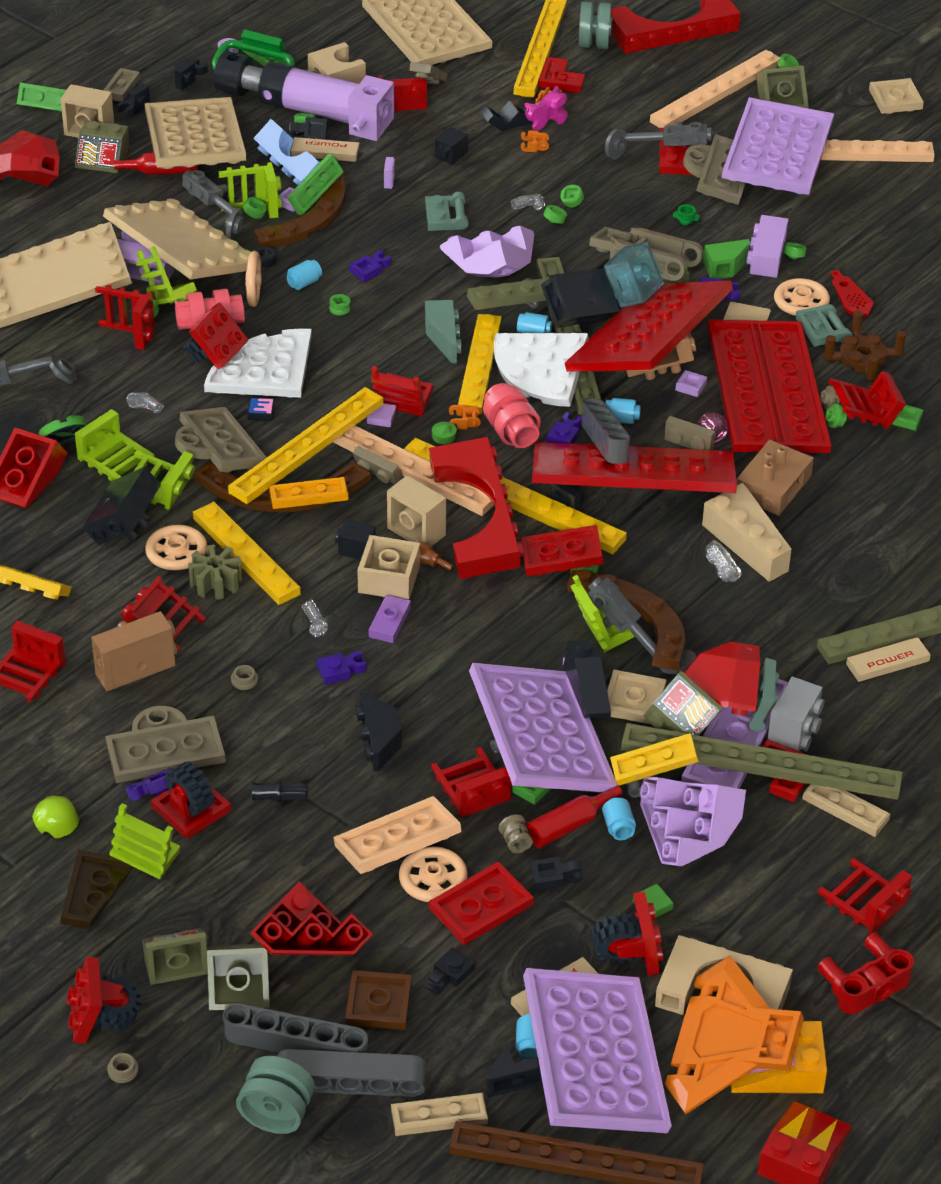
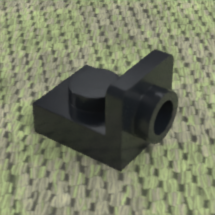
M551 485V499L580 511L582 492L571 485Z

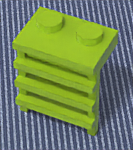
M272 162L267 163V166L254 164V167L251 168L240 166V169L232 170L229 167L227 171H219V178L227 177L230 205L234 208H243L248 199L246 175L254 174L255 197L261 199L266 204L269 218L279 217L278 208H282V201L277 190H281V181L279 176H275ZM241 175L242 202L234 203L233 176Z
M155 246L150 248L152 257L145 258L141 249L136 251L139 258L136 261V265H142L144 274L141 277L142 279L147 278L150 287H147L146 290L153 293L154 301L157 305L187 300V293L197 291L194 282L171 287ZM155 262L158 270L150 271L148 264ZM160 275L163 283L155 284L153 277Z
M112 409L75 433L78 460H85L90 468H97L98 473L101 475L106 474L111 482L121 478V475L140 463L141 459L134 457V455L131 456L136 450L155 457L153 453L120 432L119 414Z
M136 450L134 457L141 459L134 471L147 467L151 463L155 465L151 474L156 478L163 468L169 470L160 483L161 486L153 497L152 504L156 505L159 502L165 505V509H171L194 473L195 466L192 465L194 454L184 451L177 463L173 465Z
M577 575L572 577L575 584L570 587L575 594L585 621L604 653L635 637L628 628L621 633L614 624L609 628L605 627L602 620L606 615L592 603Z
M122 803L115 818L117 823L113 829L115 837L111 841L113 848L109 855L161 879L180 851V845L171 842L173 828L167 826L164 832L127 814V805Z

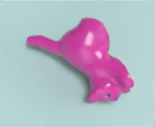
M555 86L553 91L545 95L537 104H524L526 118L534 122L532 125L534 131L544 128L551 119L557 124H562L567 119L568 112L563 107L567 101V95L560 93L558 86Z

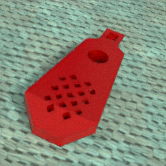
M839 270L831 271L830 274L834 278L832 284L845 311L853 316L854 311L859 310L863 312V318L868 317L874 302L849 277L843 276Z

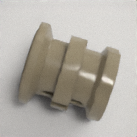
M521 815L506 817L498 827L512 853H522L529 849L533 843L525 825L526 821Z

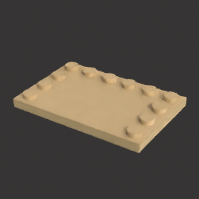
M362 0V7L411 62L433 65L492 48V40L455 0Z
M231 97L145 103V113L157 168L170 169L174 166L193 167L197 164L216 165L222 162L236 164L240 161H246V151Z
M167 199V201H150V203L143 204L133 203L127 206L116 205L104 210V218L150 250L151 247L155 246L161 259L189 279L247 271L248 258L251 252L239 246L238 242L223 235L222 231L209 225L208 221L196 216L192 210L183 207L178 200Z
M111 222L99 224L96 227L78 231L72 235L1 258L0 328L100 295L101 293H95L96 286L106 287L107 285H112V289H117L132 284Z

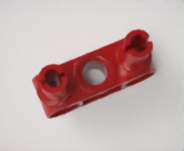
M874 932L865 939L864 946L871 951L877 958L876 960L866 963L849 974L845 973L831 957H827L819 963L817 970L832 985L831 988L833 994L837 997L839 1009L847 1014H856L875 1003L884 1001L890 995L909 985L914 965L913 956L905 950L891 948L877 932Z

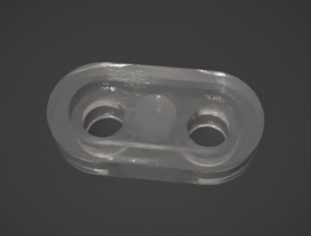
M712 540L705 547L707 551L705 554L706 558L713 565H716L718 568L716 573L723 581L734 583L742 576L740 569L720 543Z

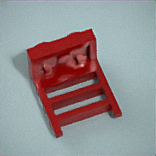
M416 77L388 80L394 82V111L427 109L426 79Z
M107 285L106 287L96 286L95 293L104 294L107 321L100 319L98 325L134 332L135 349L145 350L148 342L153 340L155 331L152 293L147 292L146 295L139 294V290L128 292L123 287L117 290L112 289V285ZM113 296H118L120 323L115 322ZM126 298L131 299L133 325H128Z
M372 367L371 382L374 383L373 390L383 397L384 404L396 405V411L420 417L423 416L434 390L433 384L420 381L418 377L411 379L387 373V375L378 372V367Z
M884 371L880 373L869 389L830 378L828 381L830 385L834 386L833 388L843 406L842 410L844 413H847L849 419H854L855 416H858L863 423L868 419L872 425L877 426L878 423H881L883 428L888 429L906 405L890 373Z
M158 576L148 588L144 586L135 597L137 601L134 604L130 602L120 614L124 617L121 622L126 621L130 623L152 615L170 598L176 605L165 616L166 620H170L181 607L189 613L175 629L174 640L193 617L200 623H203L206 617L198 612L200 608L197 606L193 608L186 602L187 598L185 596L182 598L173 592L175 589L172 586L168 588L161 582L162 578ZM175 643L178 652L181 647Z
M16 621L11 627L14 647L0 662V685L26 694V700L32 702L34 698H39L43 687H48L49 680L58 675L57 670L66 665L63 638L56 634ZM10 662H14V663H17V664H19V665H22V666H25V667H27V668H30V669H32V670H35V671H38V672H40V673H43L44 676H43V675H40V674H38V673L32 672V671H30V670L24 669V668H22V667H19V666H17V665L11 664ZM1 672L10 674V675H12V676L18 677V678H20V679H23V680H25V681L31 682V683L36 684V685H35V686L30 685V684H28V683L22 682V681L17 680V679H15V678H12V677H9V676H7V675L1 674Z
M481 747L476 748L477 758L440 770L437 763L431 764V769L436 775V781L443 786V792L450 797V803L457 808L460 818L510 800L511 780L506 767L496 770ZM482 767H486L483 770L471 773L469 775L454 779L449 782L447 781L448 779L463 775L465 773L480 769Z
M853 858L850 861V865L856 870L832 892L821 887L818 889V894L827 899L826 904L829 906L834 904L840 908L842 915H850L854 918V923L857 925L862 923L868 928L867 932L872 934L907 903L912 893L910 889L912 876L902 870L889 882ZM866 875L870 878L845 902L839 899L862 877ZM881 885L883 887L860 911L853 908L876 886Z

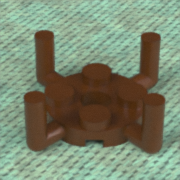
M857 310L853 314L851 328L853 336L844 337L840 351H834L836 337L828 335L826 337L824 359L826 361H841L845 367L848 365L852 366L855 372L865 373L867 380L873 382L876 380L877 371L880 370L883 364H886L887 357H900L903 354L906 333L901 330L897 331L894 348H887L881 342V338L878 335L862 336L863 312Z

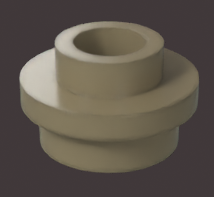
M827 386L821 392L820 401L825 410H828L833 404H839L840 400L833 386Z
M241 665L236 667L232 673L231 683L237 689L248 690L256 686L258 675L251 666Z
M127 1053L116 1054L107 1066L108 1076L117 1083L129 1082L138 1074V1063Z

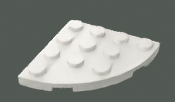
M287 329L282 330V334L269 337L266 334H262L248 339L249 341L224 367L217 369L213 366L210 369L204 384L205 392L301 398L312 330Z
M496 333L494 339L495 360L505 382L520 388L526 398L532 396L541 399L544 404L570 407L580 371L567 372L564 363L589 338L587 333Z

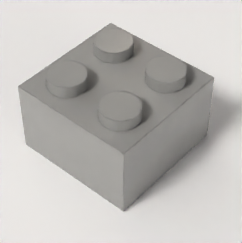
M792 676L771 711L768 740L799 752H806L811 743L812 733L817 734L822 719L818 716L825 702L824 699H821L823 687Z

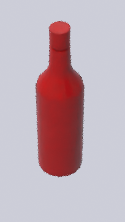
M153 152L144 153L137 159L114 160V169H136L146 175L184 174L187 170H198V164L193 167L174 166L170 169L157 168Z
M615 786L592 797L586 795L578 796L526 824V827L529 831V836L533 840L532 844L537 848H542L591 822L596 817L598 810L608 800L622 796L621 788Z

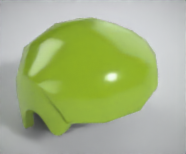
M63 796L46 797L36 805L32 815L34 824L40 833L43 834L46 831L54 838L69 835L77 828L79 823L75 807L68 798Z

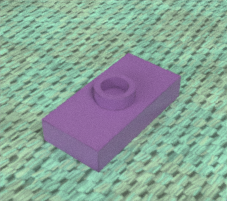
M386 595L368 630L369 637L394 643L411 609V601Z

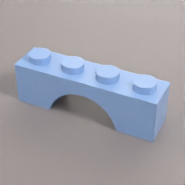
M272 119L253 138L260 144L258 149L265 156L272 155L269 159L277 167L283 165L281 170L289 178H292L293 175L295 176L293 181L297 185L319 164L307 151L298 156L290 157V150L294 139Z

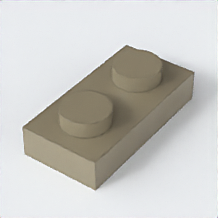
M120 68L103 91L112 92L113 101H124L128 96V92L133 90L139 82L140 72Z
M669 416L666 421L664 440L690 449L713 450L714 430Z
M357 446L354 450L353 456L356 463L368 472L376 475L382 482H390L395 485L403 479L398 465L360 446Z

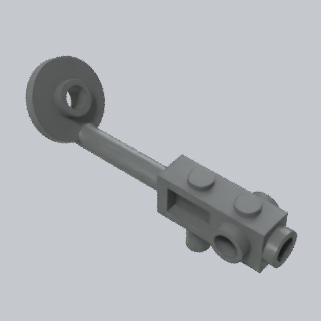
M680 121L675 122L674 126H664V132L626 133L624 130L616 128L610 132L606 139L605 153L608 158L618 159L624 153L627 142L664 141V146L707 145V141H712V129L707 128V124H701L700 122L683 125Z
M187 170L182 176V186L189 191L190 195L196 196L207 206L216 204L229 215L225 223L226 237L233 239L236 234L240 233L244 218L240 208H234L223 199V193L228 191L225 184L216 185L205 176L203 171Z
M58 356L40 358L8 367L6 360L0 361V386L10 384L12 375L48 366L51 367L57 378L69 384H73L77 380V375L72 364Z
M600 576L588 585L590 591L587 594L592 599L593 604L606 615L602 620L605 627L609 628L614 624L621 633L628 628L653 657L657 645L636 622L641 617L639 612L624 597L614 582H611L608 577L602 579ZM684 649L679 670L662 667L660 669L667 674H679L681 671H685L696 655L693 651Z

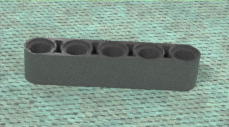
M600 399L584 400L581 425L606 461L613 464L627 463L629 461V434L604 401Z
M231 1004L223 1011L224 1035L229 1042L278 1053L287 1049L368 1053L367 1033L358 1027L245 1004Z
M295 1049L283 1050L277 1054V1057L289 1059L300 1065L311 1075L315 1082L314 1092L416 1097L424 1093L427 1064L422 1057L415 1055Z

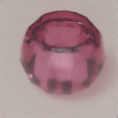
M717 412L704 414L697 423L699 426L715 431L714 443L721 441L728 432L727 421L724 416Z

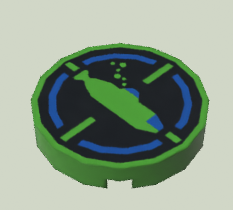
M68 416L66 422L55 420L42 427L38 433L40 436L63 443L75 438V433L87 424L82 416Z

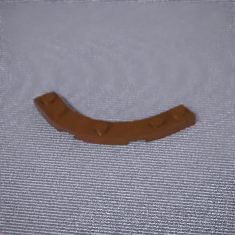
M343 173L321 195L317 204L306 214L283 224L254 229V237L259 248H273L295 243L308 238L309 233L317 229L321 231L338 216L344 205L346 183Z
M212 461L194 472V480L216 496L235 505L253 510L285 513L310 510L334 503L273 509L270 493L266 490L250 503L245 504L229 494L228 485L238 478L229 472H220ZM352 462L337 473L326 478L344 477L348 495L371 481V473L357 463Z
M572 570L567 584V592L574 593L570 586L575 584L572 577L576 575L579 577L586 593L590 591L588 585L599 576L602 579L608 577L611 582H614L619 587V591L636 608L641 617L648 623H653L655 627L657 646L653 655L652 666L679 670L685 646V631L678 615L662 598L635 584L617 579L614 575H600L590 573L587 570Z

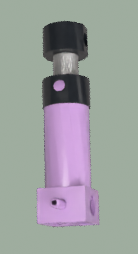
M224 51L218 58L215 66L214 86L216 90L237 96H244L249 89L257 91L261 103L348 123L350 135L377 141L394 119V82L366 75L358 84L274 61H269L262 69L255 67L252 57L230 51Z

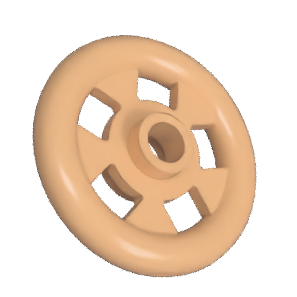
M252 251L249 254L246 271L247 302L251 307L257 306L259 302L262 279L261 260L257 251Z
M796 278L781 283L775 290L774 300L781 310L796 316V311L829 304L830 296L826 288L820 283L809 279ZM794 288L792 293L788 291L789 289ZM790 298L791 302L788 303L785 301V299ZM813 299H819L820 302L815 303L813 302Z
M170 525L158 529L148 538L145 551L148 559L162 569L184 570L189 568V563H192V554L195 551L205 556L207 542L203 534L195 528L186 525ZM163 538L166 539L164 545L158 543ZM189 545H197V549L189 550ZM164 552L167 556L163 558L158 554ZM183 556H186L185 559H181V560H176V559H175V558H181V557H183Z
M425 847L422 850L410 853L403 860L399 869V880L403 889L410 896L424 902H429L468 878L467 868L461 857L453 851L442 847ZM437 858L438 862L432 861L426 863L425 859ZM451 864L455 871L448 872L445 866ZM412 867L420 868L419 875L410 874ZM448 880L452 885L443 889L440 885ZM420 882H422L425 885L430 886V888L428 890H424L419 888L418 885L420 884Z

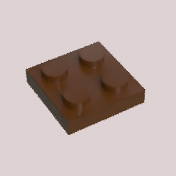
M352 970L345 1025L406 1030L412 975Z

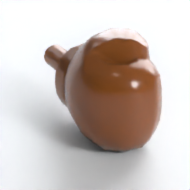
M418 541L420 543V563L432 567L439 564L451 571L453 565L441 559V554L434 551L432 545L427 542Z

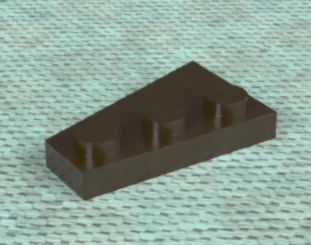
M78 849L60 924L90 929L134 867L110 855Z

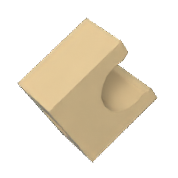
M345 42L308 54V71L358 84L366 76V63L362 59L349 62V48Z

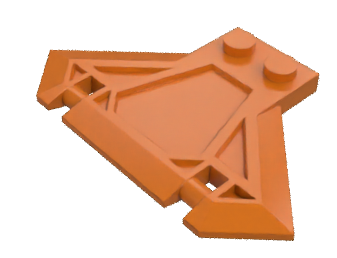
M730 955L697 976L694 988L701 989L700 996L690 997L671 1061V1066L678 1067L676 1075H667L665 1086L685 1114L755 1068L790 1071L804 1020L801 1011L770 1009ZM713 992H717L716 997L712 996ZM691 1070H695L693 1076L689 1075Z

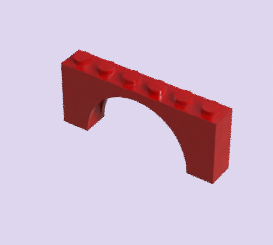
M701 0V11L697 15L682 21L659 22L640 17L631 12L626 6L611 9V36L626 54L739 31L741 13L731 0Z
M488 437L429 448L430 466L435 483L458 482L473 486L486 494L495 506L494 515L483 530L471 538L453 543L454 559L459 579L520 568V557L524 556L521 541L516 542L515 537H518L516 522H511L510 518H513L511 503L505 502V499L508 498L505 483H500V480L503 478L500 465H495V461H497L495 446L490 447Z

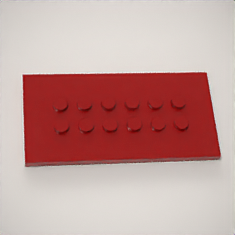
M731 281L648 284L631 300L632 302L627 303L564 363L566 371L652 370L733 290Z
M708 319L707 330L733 452H759L769 440H772L801 453H830L831 442L801 321Z
M535 442L532 483L736 493L737 489L733 451L629 446V461L624 464H613L606 461L595 444Z

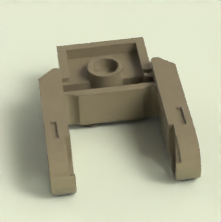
M605 226L591 236L589 246L596 247L597 251L605 253L611 251L609 260L616 266L672 281L679 280L686 274L688 267L696 266L704 257L703 247L697 242L644 228H631V232H625ZM692 248L697 252L696 260H690L686 256L687 249ZM670 262L679 264L680 272L678 274L670 271Z

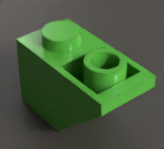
M749 239L705 245L703 264L710 278L734 277L747 262L750 247Z

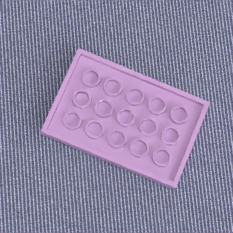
M749 97L725 162L722 178L750 183L755 186L760 185L776 190L809 195L832 126L834 113Z
M472 663L469 672L512 785L605 792L617 786L590 718H584L565 671Z
M526 968L523 978L550 1125L668 1133L672 1125L639 977Z

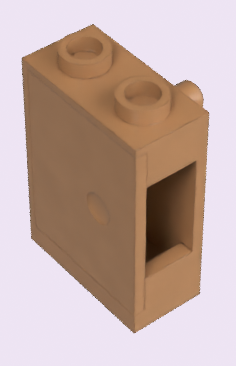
M691 332L652 370H626L628 377L645 373L646 379L652 380L656 377L655 370L659 374H665L667 367L670 366L672 373H679L681 371V363L694 360L692 352L696 351V346Z
M769 440L738 476L737 485L744 483L762 509L779 516L811 477L814 457Z
M161 611L130 623L126 621L120 622L118 627L91 637L95 674L106 692L175 666L174 654H177V648L173 641V635L176 634L172 621L166 620Z

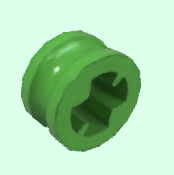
M336 294L330 298L329 310L332 314L344 315L350 311L349 305L351 301L348 296Z

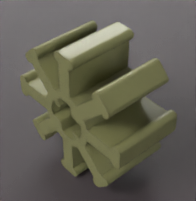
M215 545L206 546L207 557L198 551L192 554V563L188 564L191 588L197 586L198 596L205 598L206 594L211 589H214L215 599L218 600L224 598V588L232 591V593H236L239 590L238 581H242L241 559L239 556L233 558L232 548L226 546L225 550L218 556L216 555Z

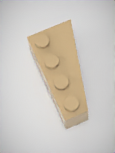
M744 483L737 485L736 493L724 492L704 503L702 525L767 581L770 582L789 571L790 546Z

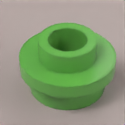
M833 404L826 412L825 418L828 426L831 428L842 427L846 421L847 413L843 412L840 404Z

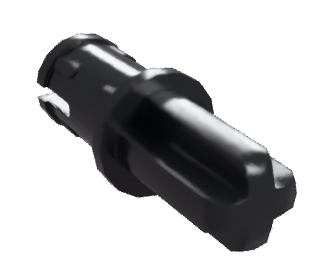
M278 780L277 783H252L253 801L277 800L278 803H281V800H306L308 798V785L306 783H281V780Z

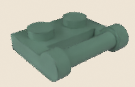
M455 192L452 196H425L428 231L462 230L468 227V218L465 216L464 210L466 200L462 192ZM449 207H455L456 218L450 219Z
M832 304L796 311V320L801 321L803 331L814 347L824 345L828 335L835 336V342L841 341V343H843L844 337L853 336L850 329L845 328L837 316V310ZM827 319L831 322L835 330H833Z
M766 658L759 670L756 712H752L749 719V727L753 731L758 732L765 729V717L770 708H774L778 701V693L775 692V687L779 680V673L776 672V660Z

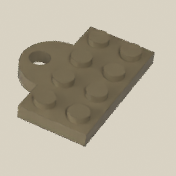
M715 134L711 146L698 144L689 147L685 152L683 164L688 172L700 178L696 191L738 205L745 182L722 178V171L733 140Z
M226 407L180 413V422L183 424V427L176 432L175 446L181 453L187 451L194 454L193 458L210 459L220 472L252 469L267 458Z
M169 706L147 708L135 717L132 731L105 736L116 783L147 778L166 769L171 771L185 761H190L197 768L226 762L214 716L187 721L182 712ZM154 718H163V719H164V720H162V721H160V722H153V721H151V720L154 719Z

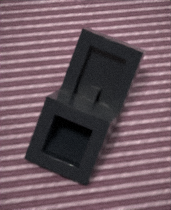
M510 100L499 113L486 104L479 109L487 122L500 131L531 123L526 118L524 110Z

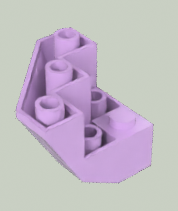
M516 226L504 235H499L492 231H484L473 240L456 235L441 244L440 248L466 273L477 277L509 276L531 262L534 231L523 226Z
M658 777L644 778L640 788V806L661 863L684 866L724 846L742 819L746 790L721 785L687 783Z

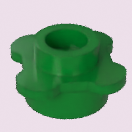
M688 204L679 206L678 211L673 213V217L678 219L682 225H689L693 221L700 219V215L696 214L695 207Z

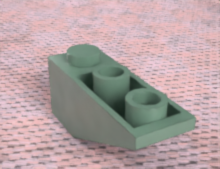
M453 300L425 301L426 335L451 363H457V354H461V339H456L460 338V325L457 324L459 323L458 309H454Z

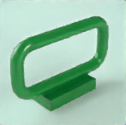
M245 29L241 35L242 41H225L219 46L212 60V67L215 71L218 58L228 49L236 48L282 60L287 65L295 67V60L290 54L286 53L282 39Z

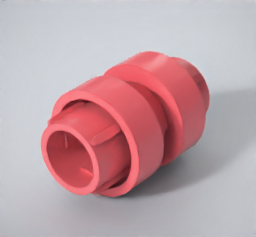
M228 289L213 290V298L203 299L202 292L187 293V301L175 302L178 330L192 329L218 303L223 305L236 323H244V306L241 294L229 296Z
M500 383L492 386L486 392L483 412L502 442L509 446H515V448L531 446L539 437L541 420L521 389L507 383Z

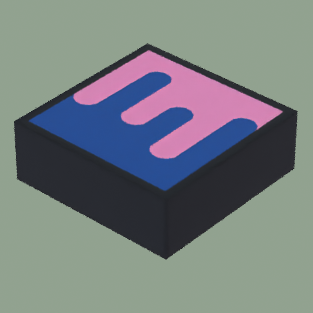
M250 397L247 412L248 420L272 421L275 406L274 398Z

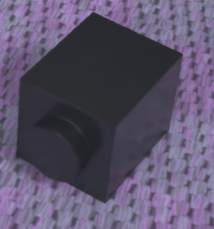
M449 127L435 138V157L440 160L454 164L468 153V134Z
M347 519L343 527L337 530L335 536V543H338V554L361 560L369 535L376 536V526Z

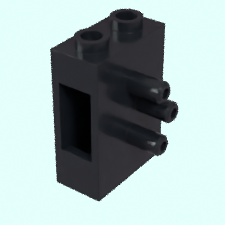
M604 268L553 275L541 284L556 328L606 321L620 311Z
M146 467L112 481L82 528L98 545L124 534L130 541H134L138 537V533L134 530L136 525L141 530L149 526V515L145 510L160 488V482Z

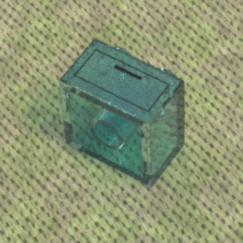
M648 242L623 247L604 265L607 277L614 290V296L621 308L645 303L664 284Z

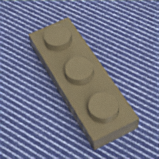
M410 63L409 71L415 73L417 78L426 79L427 83L439 85L440 81H447L448 74L433 65Z

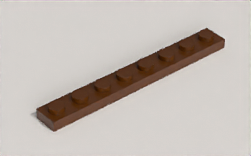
M455 1121L449 1147V1154L620 1184H701L704 1163Z

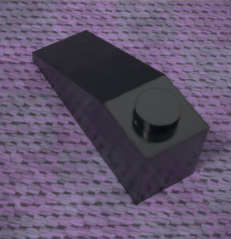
M594 640L568 641L563 667L584 718L611 717L601 656Z

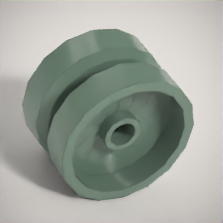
M582 1L579 48H590L592 45V35H596L597 49L608 50L609 36H611L612 30L611 3L600 2L598 13L594 15L593 2Z
M263 1056L255 1059L246 1076V1082L236 1099V1106L242 1117L252 1125L275 1134H288L296 1131L301 1125L306 1113L305 1108L310 1103L315 1091V1082L303 1067L291 1060L277 1056Z

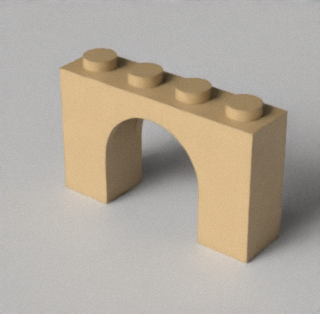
M679 935L657 986L655 1007L684 1015L695 989L696 977L730 955L769 1008L782 1010L790 989L793 969Z

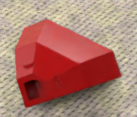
M21 130L0 144V181L5 176L48 187L58 177L59 152L55 140Z
M736 642L722 644L699 653L683 672L720 706L732 708L731 714L748 716V711L756 712L760 670L759 646Z
M298 882L250 932L271 955L353 956L373 935L352 913L343 922H340L301 882Z

